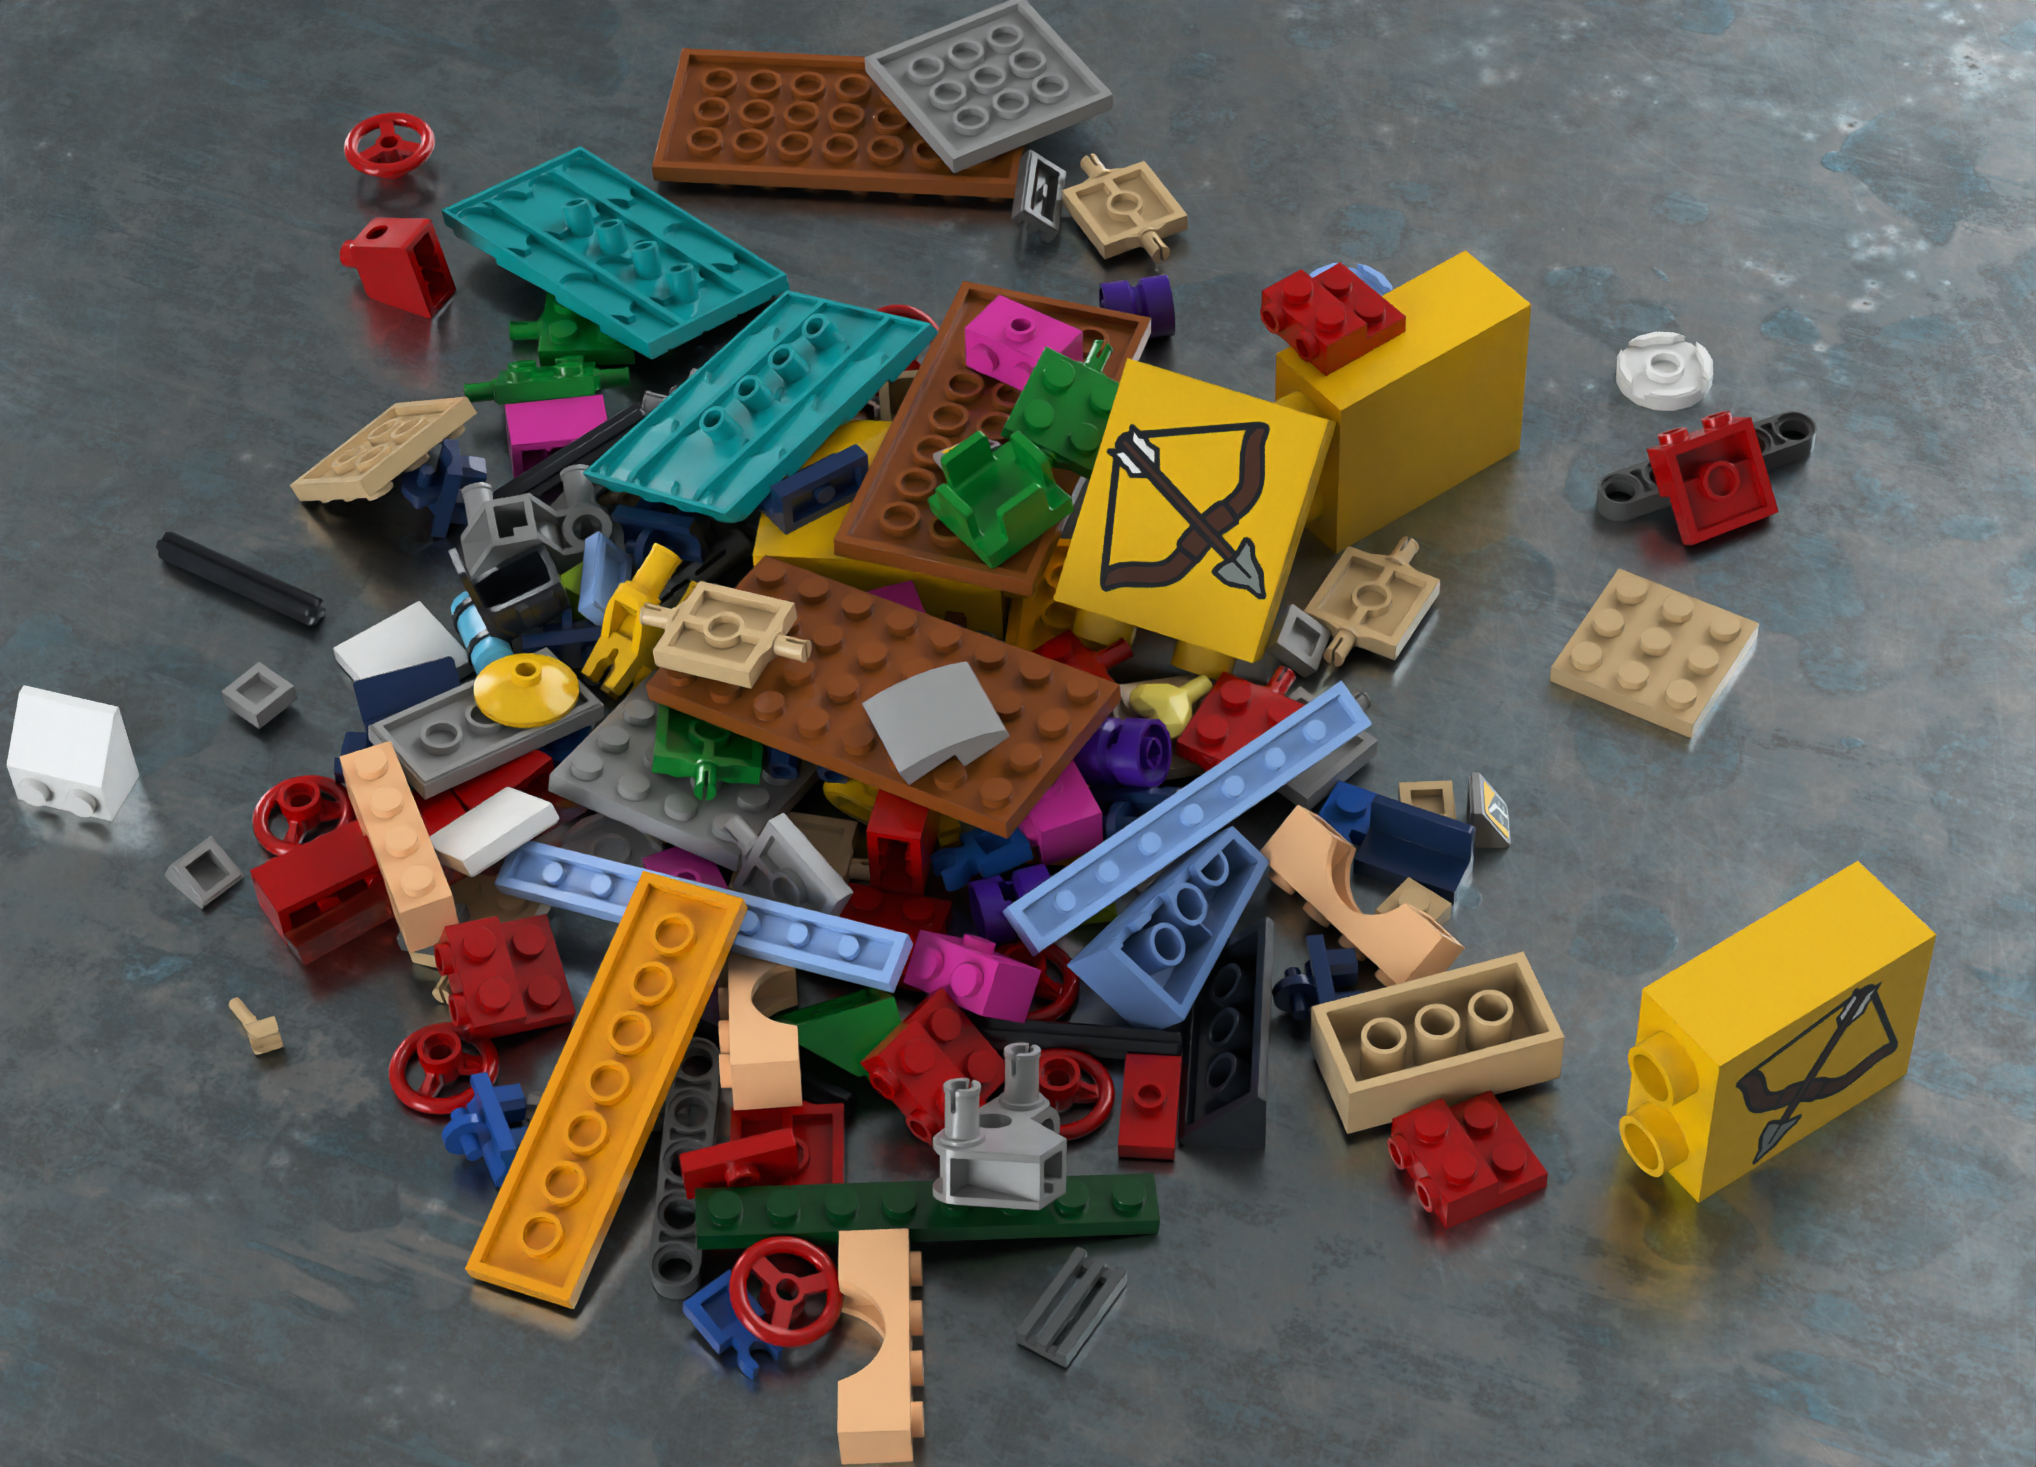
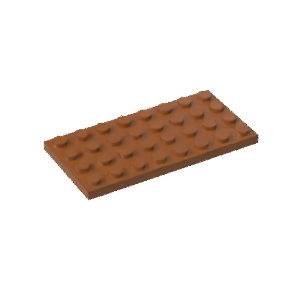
M682 48L652 164L654 181L678 183L693 182L721 185L733 184L895 192L903 194L1014 198L1019 162L1026 152L1027 144L953 173L866 73L864 56Z
M963 281L938 330L939 333L935 336L834 538V555L1033 597L1070 514L992 570L931 512L927 500L936 493L935 489L938 486L947 483L944 471L933 459V453L959 444L977 431H981L988 439L997 441L1001 445L1010 441L1000 436L1022 393V391L966 366L965 327L998 295H1001L1083 331V363L1094 340L1104 341L1096 358L1100 357L1106 343L1110 344L1113 352L1102 372L1107 377L1120 383L1127 358L1139 361L1151 334V318ZM1053 467L1052 473L1056 484L1071 497L1074 506L1086 478L1070 470Z
M767 555L755 565L734 589L794 602L797 619L786 636L811 641L812 649L807 662L802 663L798 660L777 656L767 664L752 689L663 667L646 683L648 697L652 701L1006 839L1011 836L1121 701L1120 684ZM967 661L1010 737L965 767L954 755L908 785L899 774L862 703L912 676L938 667Z

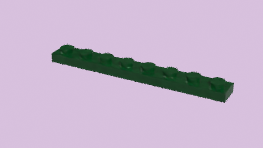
M1154 1173L1066 1176V1193L1040 1210L947 1204L933 1197V1183L936 1180L695 1188L697 1250L749 1248L762 1239L774 1236L798 1237L815 1245H839V1231L909 1228L910 1242L1158 1234L1160 1215Z

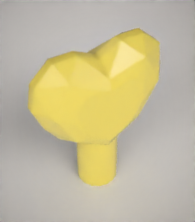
M1203 674L1179 688L1168 683L1140 684L1130 692L1129 705L1137 714L1146 719H1159L1162 721L1170 734V740H1174L1180 737L1192 718V704L1207 696L1213 685L1210 679Z

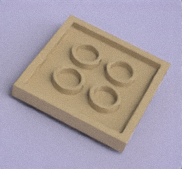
M468 397L395 403L290 484V487L299 501L320 500L322 503H327L335 499H344L345 502L356 498H367L368 501L375 500L393 488L394 484L391 480L403 471L405 473L413 471L427 462L430 458L427 452L438 443L442 444L444 439H456L465 431L463 424L477 414Z
M1619 568L1551 666L1550 681L1692 738L1756 640L1759 623Z

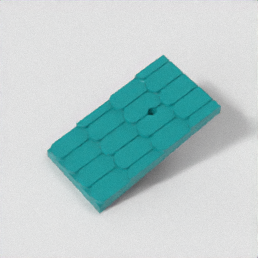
M581 146L441 210L445 225L453 229L454 235L457 238L495 257L497 265L555 295L557 303L598 324L600 332L650 359L668 352L667 349L672 350L703 334L702 331L707 332L737 317L738 313L743 314L772 299L771 296L776 297L786 290H790L786 273Z
M786 290L582 474L592 483L605 486L614 492H627L638 495L649 502L666 503L676 506L684 512H697L712 516L715 520L724 523L742 521L771 492L770 486L780 482L785 476L790 477L794 475L838 426L850 422L887 381L893 383L939 332L931 323Z

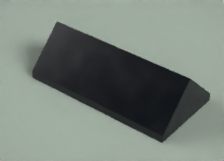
M1267 916L1228 938L1185 1018L1177 1141L1185 1146L1265 1149L1274 971V921Z

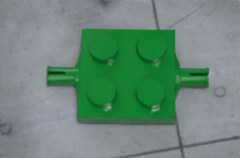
M549 292L546 295L544 312L538 321H510L509 324L511 341H539L538 355L540 366L556 365V358L568 355H584L585 362L596 361V365L636 363L637 351L600 332L598 324L557 303L555 295Z
M1094 340L1084 363L1075 361L1045 346L1000 436L1010 440L1009 436L1019 430L1048 457L1051 470L1053 467L1070 470L1090 480L1120 384L1102 372L1113 352L1112 346L1106 343L1100 357L1096 358L1104 341Z
M584 355L558 357L555 359L556 365L537 367L536 360L514 361L507 364L508 370L500 371L498 378L490 382L464 383V396L468 397L471 403L495 400L497 405L595 395L596 391L601 392L602 389L631 387L629 367L600 370L596 368V361L585 362Z
M658 704L652 773L669 774L674 777H695L693 793L696 798L702 800L703 788L707 787L706 801L716 796L717 780L733 784L748 783L759 785L762 766V743L668 706Z

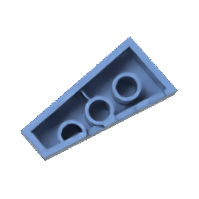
M1233 826L1211 835L1176 859L1075 956L1067 966L1132 1027L1164 1029L1184 1021L1270 861Z

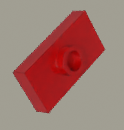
M1126 1054L1118 1135V1157L1175 1160L1182 1056Z
M788 1127L679 1155L682 1181L687 1200L695 1198V1188L756 1186L761 1181L799 1172L797 1146L792 1128Z

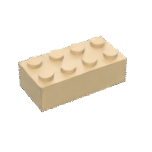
M1524 951L1311 1007L1310 1047L1347 1134L1390 1123L1392 1118L1440 1098H1443L1448 1107H1451L1490 1090L1496 1095L1560 1078L1565 1037Z

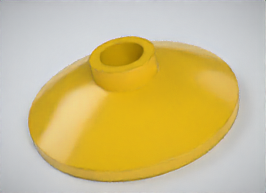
M521 653L497 659L479 673L474 683V699L479 710L489 719L515 728H536L552 724L569 714L579 698V682L572 669L562 661L542 654Z

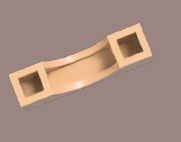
M384 742L340 756L349 799L363 835L368 836L408 952L412 953L433 946L439 942L445 926L459 924L453 895L392 742Z
M1300 805L1294 808L1259 851L1270 861L1268 865L1272 869L1267 876L1286 893L1293 895L1297 891L1305 898L1307 902L1302 909L1320 925L1328 928L1330 924H1333L1343 934L1338 940L1342 947L1345 949L1354 948L1356 958L1360 961H1364L1368 957L1379 968L1374 973V976L1386 987L1446 972L1465 949L1429 914L1408 903H1404L1382 914H1363L1356 905L1350 888V869L1356 848L1322 817Z
M729 951L718 977L721 1088H732L734 1111L802 1106L798 1028L795 1025L769 1019L770 1016L781 1010L798 1005L796 968Z
M909 1228L839 1231L838 1281L840 1292L844 1295L842 1312L866 1321L879 1332L884 1340L876 1357L865 1368L856 1374L838 1381L837 1433L841 1464L913 1462V1438H924L923 1401L913 1402V1387L924 1386L923 1351H912V1336H923L922 1300L912 1301V1287L923 1286L922 1252L911 1251Z

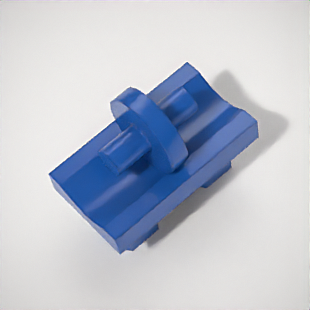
M487 1072L473 1074L470 1077V1083L475 1095L467 1104L466 1109L462 1107L451 1112L452 1121L444 1127L441 1134L445 1149L450 1153L456 1155L465 1154L469 1161L478 1160L483 1155L495 1188L501 1187L528 1129V1126L509 1129L507 1124L525 1120L527 1108L525 1096L520 1083L493 1087Z

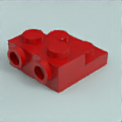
M1341 262L1313 278L1300 269L1262 290L1260 316L1264 326L1272 334L1280 336L1295 349L1303 361L1310 362L1325 376L1406 331V316Z
M1730 411L1717 412L1701 419L1703 428L1688 433L1687 427H1678L1658 434L1659 444L1646 449L1660 497L1670 498L1683 545L1697 544L1779 512L1752 417H1732Z
M547 914L500 923L498 916L444 927L439 942L434 945V958L439 974L441 976H448L453 993L449 994L448 997L451 1019L456 1027L462 1026L467 1043L573 1021L576 1010Z
M942 987L928 995L860 1062L870 1074L869 1079L874 1089L880 1095L895 1103L906 1116V1124L910 1131L918 1139L928 1142L932 1148L933 1137L945 1128V1093L943 1084L946 1081L956 1078H968L969 1088H971L973 1080L980 1082L979 1108L986 1104L985 1100L1005 1081V1061Z
M1491 1090L1452 1107H1448L1443 1098H1440L1392 1118L1391 1137L1387 1139L1390 1156L1400 1170L1407 1169L1415 1181L1416 1193L1422 1206L1428 1212L1434 1211L1446 1229L1547 1186L1548 1172Z

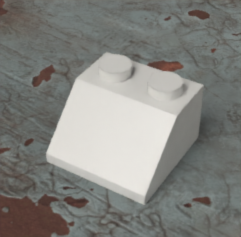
M25 685L22 687L18 695L7 760V768L17 798L33 806L44 805L70 811L80 817L91 816L113 821L139 777L119 707Z

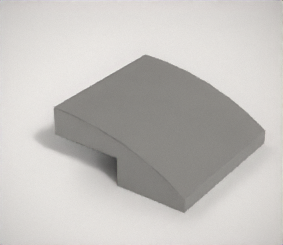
M967 661L949 664L912 676L862 703L899 774L908 785L954 755L965 767L1010 737Z

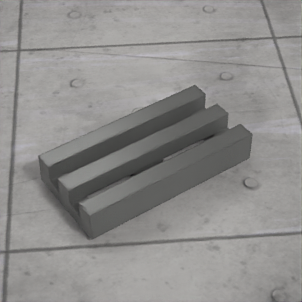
M1030 149L1020 158L1011 221L1017 225L1023 220L1027 221L1026 230L1032 234L1038 229L1041 230V239L1049 243L1058 235L1062 208V190H1064L1066 171ZM1047 174L1050 175L1048 186L1045 184ZM1047 194L1044 216H1042V203Z
M1077 1246L1016 1330V1342L1067 1368L1127 1284V1271L1118 1266L1113 1271L1107 1268L1106 1260L1097 1256L1093 1261L1087 1258L1086 1250ZM1083 1273L1084 1275L1082 1276V1278L1080 1279V1281L1077 1283V1285L1075 1286V1288H1074V1289L1072 1290V1292L1069 1294V1296L1067 1297V1299L1064 1301V1303L1062 1304V1306H1061V1307L1059 1308V1310L1056 1312V1314H1055L1054 1317L1051 1319V1321H1050L1049 1324L1046 1326V1328L1043 1330V1332L1041 1333V1335H1040L1039 1337H1037L1036 1335H1037L1038 1332L1041 1330V1328L1043 1327V1325L1046 1323V1321L1048 1320V1318H1049V1317L1051 1316V1314L1054 1312V1310L1056 1309V1307L1059 1305V1303L1061 1302V1300H1062V1299L1064 1298V1296L1067 1294V1292H1068L1069 1289L1072 1287V1285L1075 1283V1281H1076L1077 1278L1080 1276V1274ZM1097 1281L1103 1283L1104 1285L1062 1344L1059 1347L1053 1345V1342L1066 1324L1072 1320Z

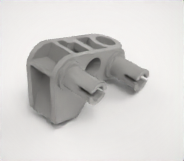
M583 464L572 465L560 472L567 509L554 510L530 493L493 499V487L489 483L479 482L465 486L461 490V494L465 503L468 526L461 535V544L465 565L472 579L497 566L498 563L505 559H509L543 543L554 561L560 575L583 562L585 541L580 540L582 537L593 535L599 531L616 544L609 511L606 507L597 503L593 483L582 474L590 466Z
M1013 1043L1004 1048L1005 1092L980 1108V1082L973 1080L971 1088H969L968 1078L950 1079L943 1084L945 1093V1128L933 1137V1150L940 1155V1178L933 1183V1197L937 1200L954 1205L1040 1210L1066 1193L1067 1138L1059 1135L1060 1119L1057 1110L1050 1107L1049 1100L1039 1092V1057L1041 1056V1049L1037 1045L1030 1046V1053H1028L1029 1043Z

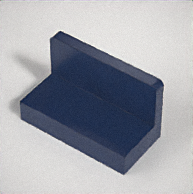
M857 444L838 453H833L770 486L771 492L757 507L787 535L852 502L869 470L868 454Z
M451 656L355 680L353 682V689L364 730L368 733L369 725L458 687L461 684L455 661Z
M1375 795L1371 803L1370 829L1354 857L1353 873L1395 887H1399L1410 877L1454 906L1473 869L1476 828L1473 825L1382 795Z

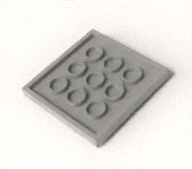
M1026 0L1006 1L864 57L866 73L953 173L1113 109V94Z
M654 669L550 773L548 791L737 872L741 868L742 850L723 831L724 825L732 817L739 814L759 837L768 820L782 813H785L787 816L820 779L817 772L818 765L802 760L798 778L794 780L775 779L772 777L768 766L767 747L763 744L759 785L748 783L733 784L717 780L716 796L707 801V787L703 788L702 800L695 797L693 793L695 777H674L669 774L652 773L659 703L649 699L646 683L657 672Z

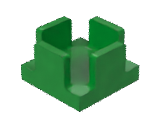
M1019 430L1009 436L1010 441L994 452L991 450L988 437L981 431H977L944 454L940 462L947 483L938 486L935 489L936 493L927 499L931 512L992 570L1075 511L1071 497L1056 484L1048 457Z

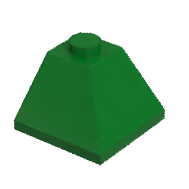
M872 987L770 1018L780 1023L797 1026L799 1045L858 1077L866 1075L868 1082H870V1074L860 1062L901 1023L895 997L883 990Z

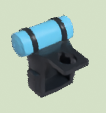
M543 543L509 559H505L475 579H472L456 548L448 550L456 571L467 590L457 596L451 605L453 625L455 631L461 636L465 644L468 662L474 668L477 675L493 661L513 655L511 641L536 626L542 627L548 624L571 606L561 575Z

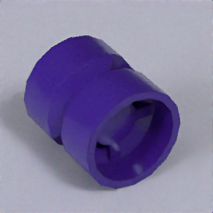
M1167 274L1139 278L1135 287H1132L1127 280L1099 284L1100 308L1150 317L1151 334L1148 339L1175 335L1174 303Z
M1107 717L1073 760L1087 785L1118 786L1122 784L1127 787H1158L1164 782L1171 764L1172 745L1170 734L1165 724L1159 719L1126 718L1122 720L1120 718Z
M1043 863L1012 871L1008 881H1005L1000 875H995L968 882L969 902L979 937L996 943L995 948L1017 941L1018 934L1002 911L1051 878Z

